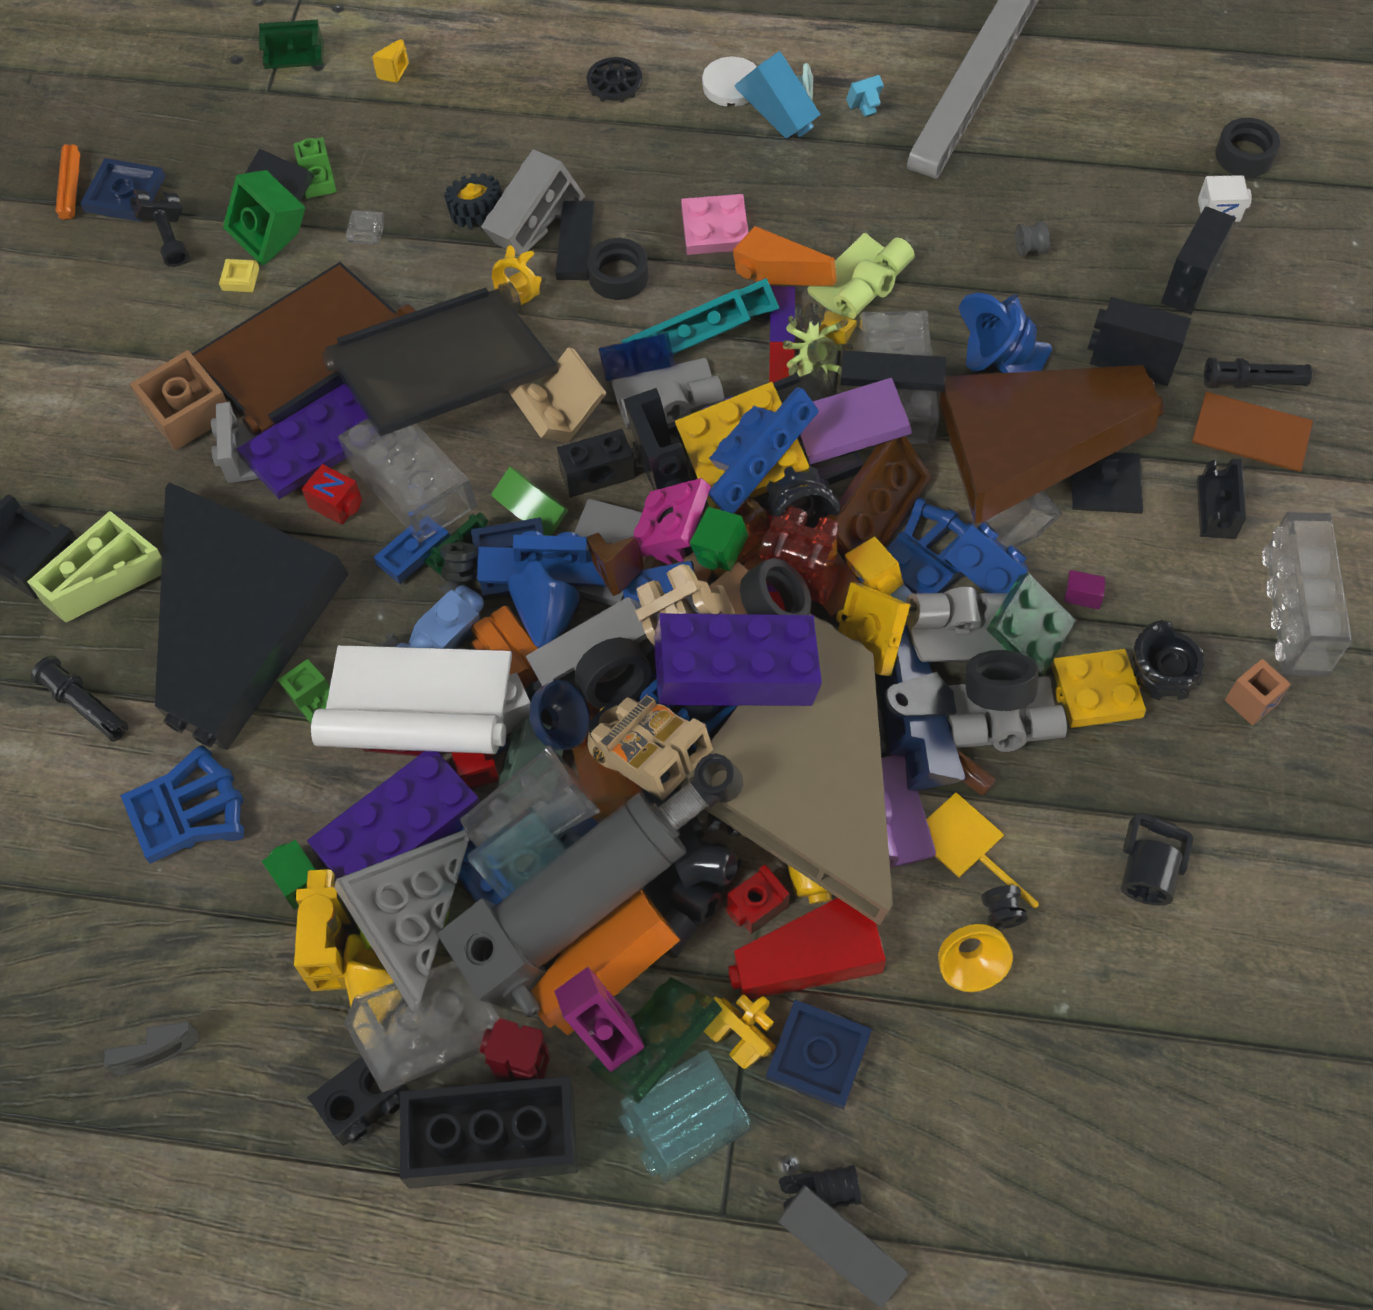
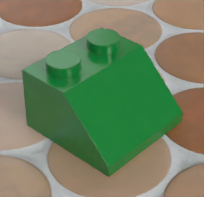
M267 170L238 174L235 177L223 228L260 265H265L299 233L306 207Z

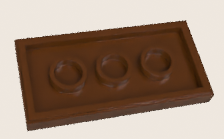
M906 436L879 443L839 499L841 510L839 515L829 514L820 527L846 564L845 554L874 536L884 547L886 546L932 477Z

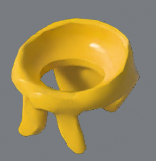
M509 245L506 249L505 258L498 260L494 264L491 275L493 287L496 294H499V297L513 305H524L540 294L542 278L541 276H535L534 272L526 266L530 258L534 256L533 251L524 252L518 258H514L515 250L513 246ZM505 268H515L520 272L507 278Z

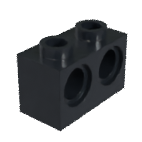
M376 1045L307 1098L333 1136L344 1146L349 1141L350 1143H356L364 1138L371 1131V1124L384 1114L388 1117L399 1111L400 1092L410 1090L378 1045ZM380 1077L389 1078L388 1087L379 1094H372L370 1092L371 1085L376 1079ZM346 1103L354 1104V1111L348 1119L343 1121L336 1120V1113L342 1105Z

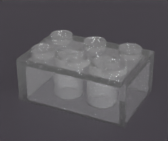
M452 961L430 969L417 1010L412 1012L393 982L355 996L344 1025L380 1090L385 1092L479 1054L481 1041L486 1029H493L494 1023L499 1019V1016L492 1004L478 1000L456 963Z

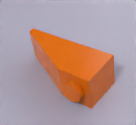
M754 226L733 249L736 274L741 275L745 279L758 282L767 278L769 285L834 286L837 282L835 258L757 226Z

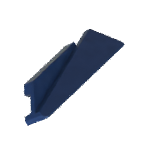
M906 621L891 676L877 675L889 752L898 756L905 755L907 789L917 791L961 782L965 779V774L946 716L902 717L893 714L887 708L885 692L890 686L932 674L929 662H922L917 656Z

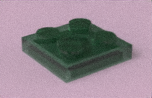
M1029 573L1018 576L986 630L1006 650L1029 656L1037 664L1038 676H1043L1076 620Z

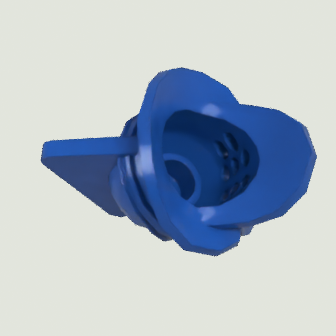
M979 292L964 296L958 308L962 319L970 331L966 367L972 372L984 370L990 365L1002 373L1042 370L1052 351V346L1049 343L1036 342L1037 326L1032 322L1030 316L1025 315L1017 294L1011 295L1002 303L992 295Z

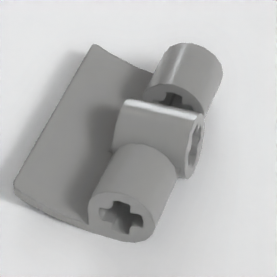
M706 358L612 380L615 398L627 429L631 428L623 399L653 388H657L661 397L668 424L688 416L690 413L700 411L701 408L708 405L712 406L720 403L724 399L720 379L717 375L712 376Z
M958 587L944 593H912L907 597L906 603L910 604L906 619L912 644L918 658L922 662L969 661L977 654L990 650L1018 652L1008 629L1016 622L1018 617V602L1014 594H976L975 589L972 587Z
M1038 677V690L1034 701L1024 708L1013 711L984 709L974 704L967 697L965 684L949 685L954 691L957 713L946 716L956 748L994 745L999 751L1010 752L1021 748L1029 741L1061 739L1066 736L1067 723L1065 711L1062 705L1054 704L1050 677Z

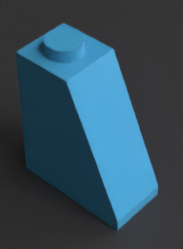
M781 51L761 63L734 85L737 91L786 139L794 133L798 137L804 135L814 127L811 121L821 115Z

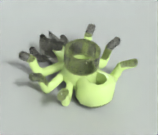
M809 303L803 308L802 317L801 305H797L795 309V318L800 322L801 328L807 333L795 328L797 322L793 316L788 317L789 324L786 327L789 333L805 342L792 343L785 340L783 341V348L800 349V353L787 363L789 375H794L797 370L800 381L812 378L815 386H821L826 383L828 378L827 370L835 371L841 375V367L830 363L835 360L837 351L852 350L853 345H835L833 340L825 337L830 332L848 324L847 319L825 327L819 333V327L824 321L825 307H820L819 303H817L814 310V303Z

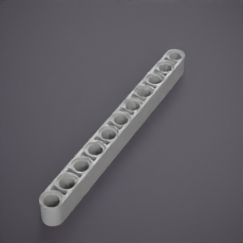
M1038 0L997 1L914 144L908 158L907 170L938 179Z

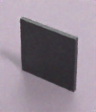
M1114 452L1071 475L1072 510L1142 514L1143 498L1140 453Z

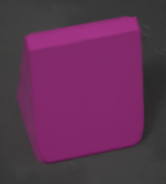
M1069 570L1063 602L1100 609L1105 593V577Z

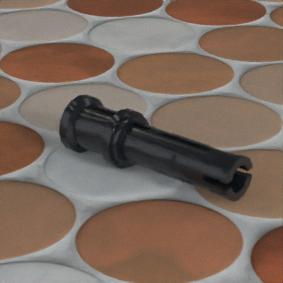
M1210 357L1207 359L1204 367V384L1207 388H1214L1215 385H1233L1234 388L1240 389L1247 384L1308 386L1312 380V367L1310 364H1249L1244 358H1237L1235 361H1217L1216 358Z
M47 656L35 665L31 672L32 681L37 685H44L50 690L55 701L69 704L112 742L121 739L125 735V732L119 727L128 730V723L83 687L81 677L65 670L61 666V661L56 656Z

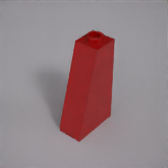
M837 897L735 950L734 965L728 966V973L732 990L740 989L741 996L744 994L750 1000L762 996L768 997L881 974L884 971L886 958L877 924Z

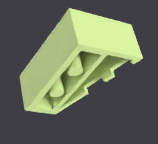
M109 511L27 582L42 603L67 623L161 576L162 556L156 547Z

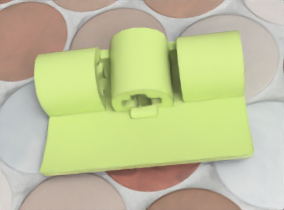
M863 233L835 260L836 284L834 286H809L807 288L808 294L832 312L854 319L876 296L883 298L892 291L896 276L914 259V250L902 238H894L886 247H883L867 233Z

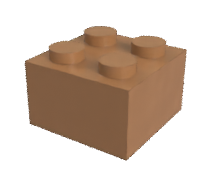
M189 350L129 384L143 411L175 451L211 430V419L216 418V404L227 402L221 389Z

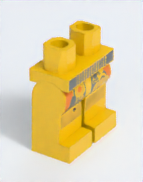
M330 869L308 871L307 888L297 889L296 901L299 908L297 913L294 967L311 991L347 989L341 955L342 948L348 938L347 928L344 924H351V913L334 888L335 875Z

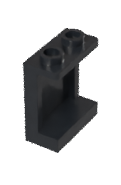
M657 388L623 399L636 447L654 489L658 490L691 481L681 443L678 442L660 448L672 442Z
M10 494L6 495L0 501V578L37 599L38 596L27 581L77 539L71 529L62 524L57 528L23 509L15 497Z

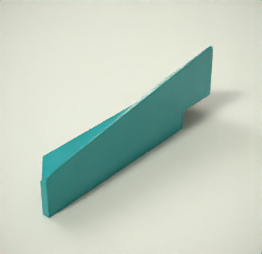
M767 278L623 339L621 343L623 348L631 349L661 361L743 325L751 320L750 317L776 311L779 309V305Z

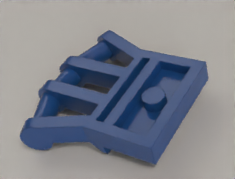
M919 497L915 502L905 531L900 532L898 537L886 549L898 561L903 583L911 593H944L957 579L965 576L955 566L949 565V561L944 558V555L968 529L971 523L966 524L958 518L959 514L953 509L945 510L926 504V500ZM921 516L937 521L938 523L921 540L918 541L913 537ZM949 529L956 533L958 537L939 555H936L929 549Z
M204 745L195 748L168 774L120 795L144 856L150 864L185 847L190 849L196 842L219 839L237 841L244 838V826L240 824L241 804L244 801L241 792L235 790L232 784L234 776L231 770L222 767L214 760L212 752ZM201 768L208 774L175 789L195 769ZM212 789H218L220 795L184 811L182 803ZM225 810V824L191 827V825Z

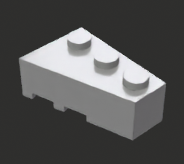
M533 149L481 227L495 244L506 249L507 246L511 245L515 253L521 255L530 250L548 232L546 227L555 218L561 220L563 201H581L585 195L561 161Z
M631 597L620 600L610 608L526 655L542 686L556 680H564L573 684L583 694L575 677L576 666L584 653L606 639L617 637L631 639L639 645L645 656L654 650L655 646L647 638L642 621H639L635 610L642 607L640 602ZM629 664L619 665L610 669L600 678L598 683L608 682L617 678L627 669Z

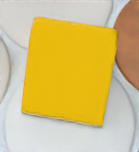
M401 39L379 50L372 57L377 78L397 83L409 64L405 43Z
M828 310L815 323L816 325L819 321V333L823 328L839 323L840 329L830 332L822 340L836 345L841 344L842 347L846 346L857 325L856 320Z

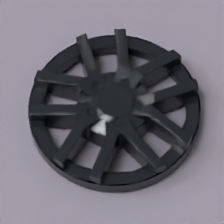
M609 57L591 66L587 73V85L591 94L600 97L602 102L605 100L624 102L625 98L635 97V93L642 85V72L639 66L629 59ZM613 64H620V67H613ZM605 65H609V68H608V69H604V68H601V67H603V66H605Z

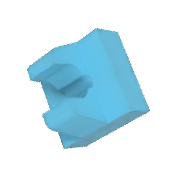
M880 75L851 84L846 98L850 110L859 107L864 117L877 113L875 107L880 106L879 96L884 86Z

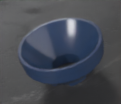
M556 680L543 685L535 692L530 704L529 720L539 740L554 750H570L582 744L588 735L590 713L587 702L578 688L567 681ZM544 709L552 717L553 723L550 730L542 723L541 714Z

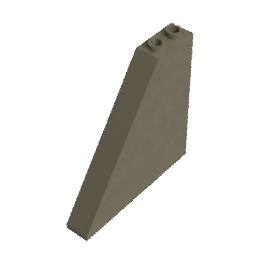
M814 616L822 684L813 706L739 705L712 739L713 750L709 754H721L727 757L740 770L743 776V787L741 793L735 799L729 802H718L712 808L707 806L705 810L878 925H881L893 905L874 657L873 653L867 650L862 643L846 637L835 630L827 621L819 620ZM695 769L691 773H686L681 790L689 784V778L694 775ZM727 771L717 772L711 780V786L721 785L727 777Z

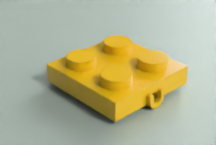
M850 583L844 609L840 610L836 616L837 622L840 623L838 631L850 639L859 641L867 650L873 653L874 670L879 675L891 676L910 604L862 583ZM843 614L847 616L846 620L841 619Z
M1125 649L1053 658L1051 667L1057 683L1056 699L1058 703H1063L1070 728L1144 718L1146 708L1140 693V686L1137 685V677L1134 676Z

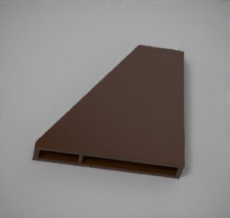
M1135 365L945 376L944 392H940L939 407L974 523H982L1156 431L1158 417L1163 415L1164 403L1162 396H1158L1155 390L1153 378H1149L1144 366Z

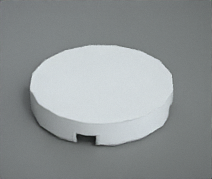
M734 56L723 57L711 62L705 68L702 76L704 94L710 101L721 106H727V103H735V106H743L749 103L737 91L734 85L757 66L745 58Z

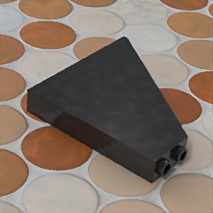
M169 482L165 487L155 707L165 716L163 723L178 733H183L184 730L193 733L192 737L206 747L211 748L215 744L228 750L348 576V572L339 557Z

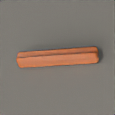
M74 144L70 146L64 145L61 149L55 210L61 220H71L75 216L80 151H78V147Z

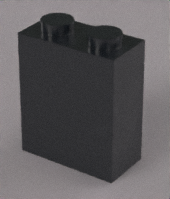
M1207 206L1204 207L1176 258L1161 301L1162 304L1190 315L1193 313L1220 262L1237 217Z
M1111 297L1107 310H1099L1094 329H1098L1100 332L1093 330L1087 350L1093 351L1090 365L1097 367L1143 365L1149 378H1153L1154 383L1168 386L1184 345L1191 318Z

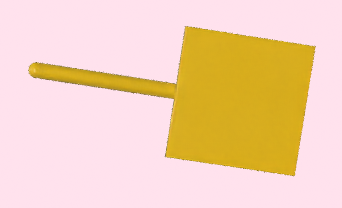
M954 793L926 819L936 850L934 856L958 878L980 860L1004 883L1019 886L1022 894L1021 898L1032 908L1039 906V903L985 855L1004 837V834L958 793Z

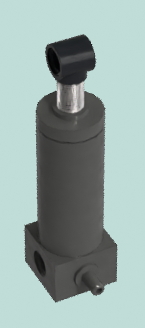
M709 754L703 757L697 763L694 775L689 778V784L682 788V790L680 789V792L678 791V794L673 795L671 799L669 798V801L664 802L662 806H659L657 803L652 804L642 793L638 792L626 802L627 804L624 803L499 903L494 904L481 898L437 933L438 937L478 1000L507 1009L518 1003L526 1017L536 1015L540 1007L530 992L549 969L546 963L665 871L672 863H675L684 856L687 851L678 838L680 835L678 828L680 829L682 825L696 816L698 812L700 813V810L702 811L705 807L709 806L712 808L718 802H729L735 799L741 793L743 787V776L740 770L724 755ZM727 771V777L721 785L711 786V780L717 772Z

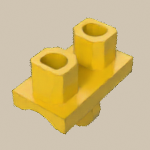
M743 994L736 1002L745 1011L743 1015L726 998L719 999L715 996L708 1004L712 1011L707 1016L701 1030L716 1043H721L733 1029L742 1039L729 1055L743 1069H749L762 1057H771L777 1046L754 1025L757 1022L765 1031L773 1025L774 1021L764 1013L770 1002L762 996L753 1003Z

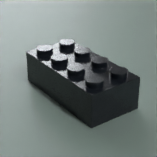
M570 1076L400 1092V1179L409 1189L578 1173L574 1088Z

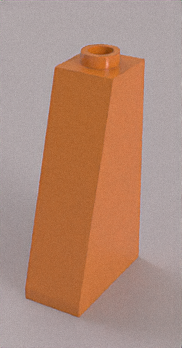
M640 889L565 948L531 990L540 1007L537 1015L547 1027L552 1028L556 1025L567 1036L574 1031L563 1018L554 991L586 967L593 971L614 997L680 941L679 937L643 889Z

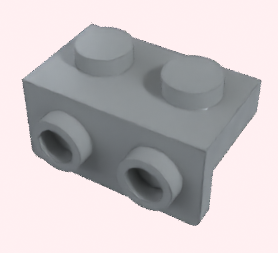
M230 402L216 404V418L211 419L212 433L214 438L217 439V445L212 446L214 465L221 467L228 483L259 479L239 457L237 448L258 436L260 431L252 435L243 422H238Z

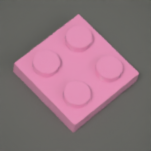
M743 194L681 199L687 255L733 251L748 234Z

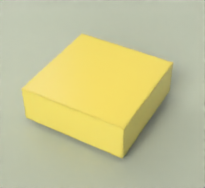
M226 259L219 281L221 290L253 292L259 272L257 261Z

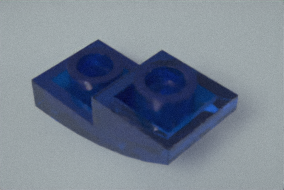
M668 332L598 348L606 381L634 376L642 372L669 368L675 365Z

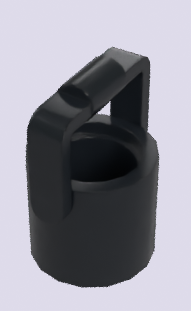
M1139 813L1129 822L1123 846V853L1128 854V859L1121 884L1122 892L1127 897L1148 905L1163 906L1171 904L1174 899L1178 876L1184 875L1188 867L1193 844L1192 834L1177 827L1176 824L1156 816L1151 817ZM1139 825L1167 838L1181 841L1180 851L1169 844L1155 840L1136 841Z

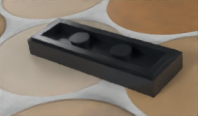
M563 201L556 263L557 280H588L589 278L587 258L592 245L594 201Z
M843 350L840 385L865 386L892 377L896 389L944 392L946 357Z

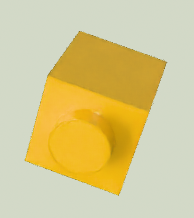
M875 536L845 554L847 566L860 583L887 595H891L897 588L904 585L898 561Z

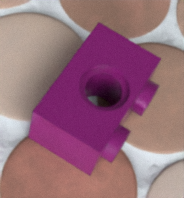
M586 967L554 991L563 1018L610 1072L645 1048L633 1019L589 967Z

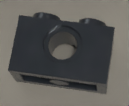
M623 429L556 447L560 472L570 498L635 479L633 454Z

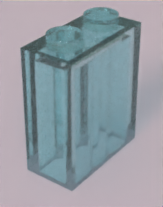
M707 1049L620 1101L624 1114L618 1118L630 1140L636 1136L638 1137L645 1149L644 1152L639 1154L651 1177L659 1174L664 1184L751 1131V1120Z

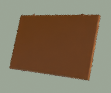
M1205 392L1192 443L1301 473L1313 420L1232 399L1227 396Z

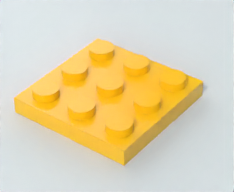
M773 382L675 421L697 478L705 480L711 488L725 471L716 468L709 458L716 451L719 443L738 425L741 417L753 406L776 412L782 405ZM798 439L793 442L746 500L768 492L766 486L769 481L777 483L785 476L784 469L792 466L795 472H807L809 464ZM708 495L706 500L709 507L720 510Z

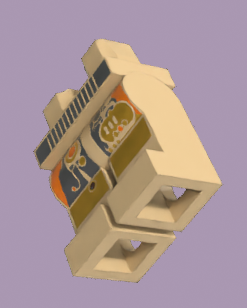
M648 695L640 702L627 697L618 705L616 714L619 722L614 727L607 723H600L591 732L595 746L604 754L610 768L619 771L661 801H664L686 778L685 771L691 773L696 768L697 763L713 750L705 724L694 718L689 722L675 715L666 706L656 704L655 699ZM691 745H695L697 747L696 751L689 756L687 749ZM666 771L669 772V779L662 783L660 777Z

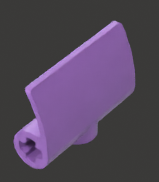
M892 755L881 758L890 868L934 857L936 850L918 790L910 791L907 789L905 755Z

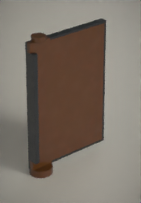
M338 262L198 349L192 355L221 389L224 396L244 415L242 421L252 435H255L259 431L263 433L344 384V381L326 355L327 352L338 349V337L415 312L416 310L411 305L405 304L396 312L345 265ZM418 336L352 358L350 361L358 373L362 374Z

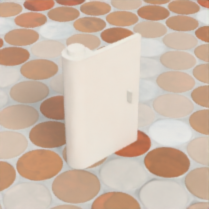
M338 645L326 709H317L313 714L311 723L312 741L317 747L496 754L499 746H504L506 741V726L503 723L512 652Z

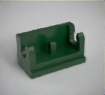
M318 19L259 23V50H263L264 69L323 65L324 41Z

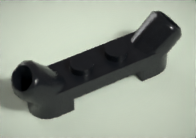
M666 771L660 777L662 783L669 779V772ZM642 787L641 789L644 796L652 804L657 803L660 806L667 800L669 801V798L671 799L673 795L678 794L681 787L675 788L664 801H661ZM696 816L691 818V820L689 819L680 829L678 828L680 841L687 853L677 860L674 865L685 889L702 881L721 886L730 883L737 871V859L731 848L698 840L705 836Z

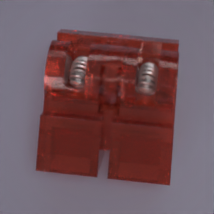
M789 506L781 518L774 516L770 528L763 538L759 556L762 558V562L776 558L784 560L793 566L803 577L809 589L811 600L826 604L839 576V569L833 564L837 557L838 522L826 517L820 518L816 529L805 526L807 513L802 509Z

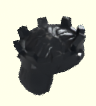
M792 466L784 469L785 476L777 483L769 481L766 486L769 497L768 502H765L764 506L769 512L768 515L772 516L771 526L776 536L780 537L786 525L791 526L793 529L795 528L794 532L809 531L822 523L828 514L838 516L841 511L839 500L831 493L832 490H829L828 480L824 481L818 475L817 468L809 466L807 472H795Z
M1159 620L1152 622L1139 633L1134 643V657L1132 659L1135 661L1136 666L1134 676L1137 677V685L1142 683L1151 691L1150 697L1156 700H1160L1162 696H1177L1178 701L1186 699L1188 692L1196 684L1200 686L1203 679L1202 669L1205 665L1202 649L1188 636L1175 632L1171 621Z

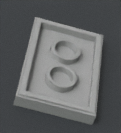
M588 499L574 533L578 534L579 537H588L599 533L606 543L612 542L613 544L634 536V529L639 523L642 512ZM574 586L579 593V597L613 606L618 601L624 599L623 591L613 596L605 586Z

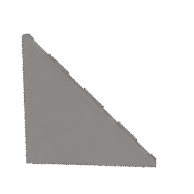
M469 829L336 879L334 888L412 1012L418 1009L439 941L437 933L443 928L470 839L471 831Z

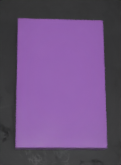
M891 377L813 401L819 410L818 414L800 436L809 464H814L912 434Z

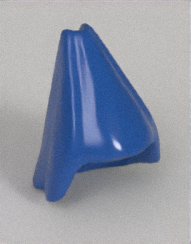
M538 561L529 562L522 572L513 573L508 579V589L534 645L539 649L561 636L570 624L579 606L580 597L577 589L562 580L551 578L544 566Z

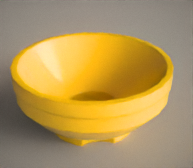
M983 924L967 925L957 929L944 940L938 953L939 969L943 979L953 988L964 992L983 991L993 987L1007 975L1013 962V952L1004 935L996 928ZM975 938L980 940V945L972 952H962L959 950L961 943L967 939Z

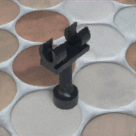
M134 190L136 197H130V205L132 210L135 211V218L156 221L164 242L160 248L164 263L170 267H177L186 263L189 259V254L185 244L182 241L176 240L170 222L178 221L183 210L178 194L163 192L167 200L160 199V203L150 202V196L146 190Z

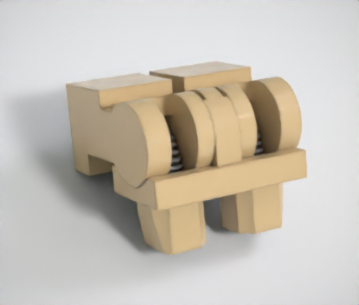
M681 564L666 573L674 589L667 594H664L659 581L654 580L636 589L642 607L635 610L639 621H642L647 638L653 645L660 613L735 614L724 587L716 585L710 589L706 581H699L689 565Z

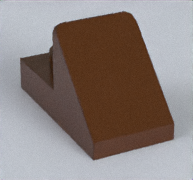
M599 533L587 537V545L595 570L613 596L620 594L644 568L637 539L629 537L612 544V542L606 543Z

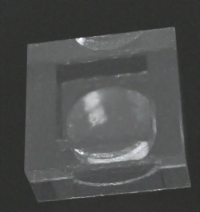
M352 210L346 231L348 243L379 245L385 223L383 212Z

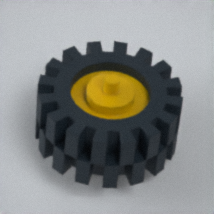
M476 173L471 174V178L468 179L465 175L461 177L460 182L457 180L453 181V186H448L446 188L447 192L444 193L453 223L455 225L458 223L459 227L462 228L466 224L468 228H474V224H478V227H481L502 196L499 181L492 175L487 177L484 173H481L479 177H477Z

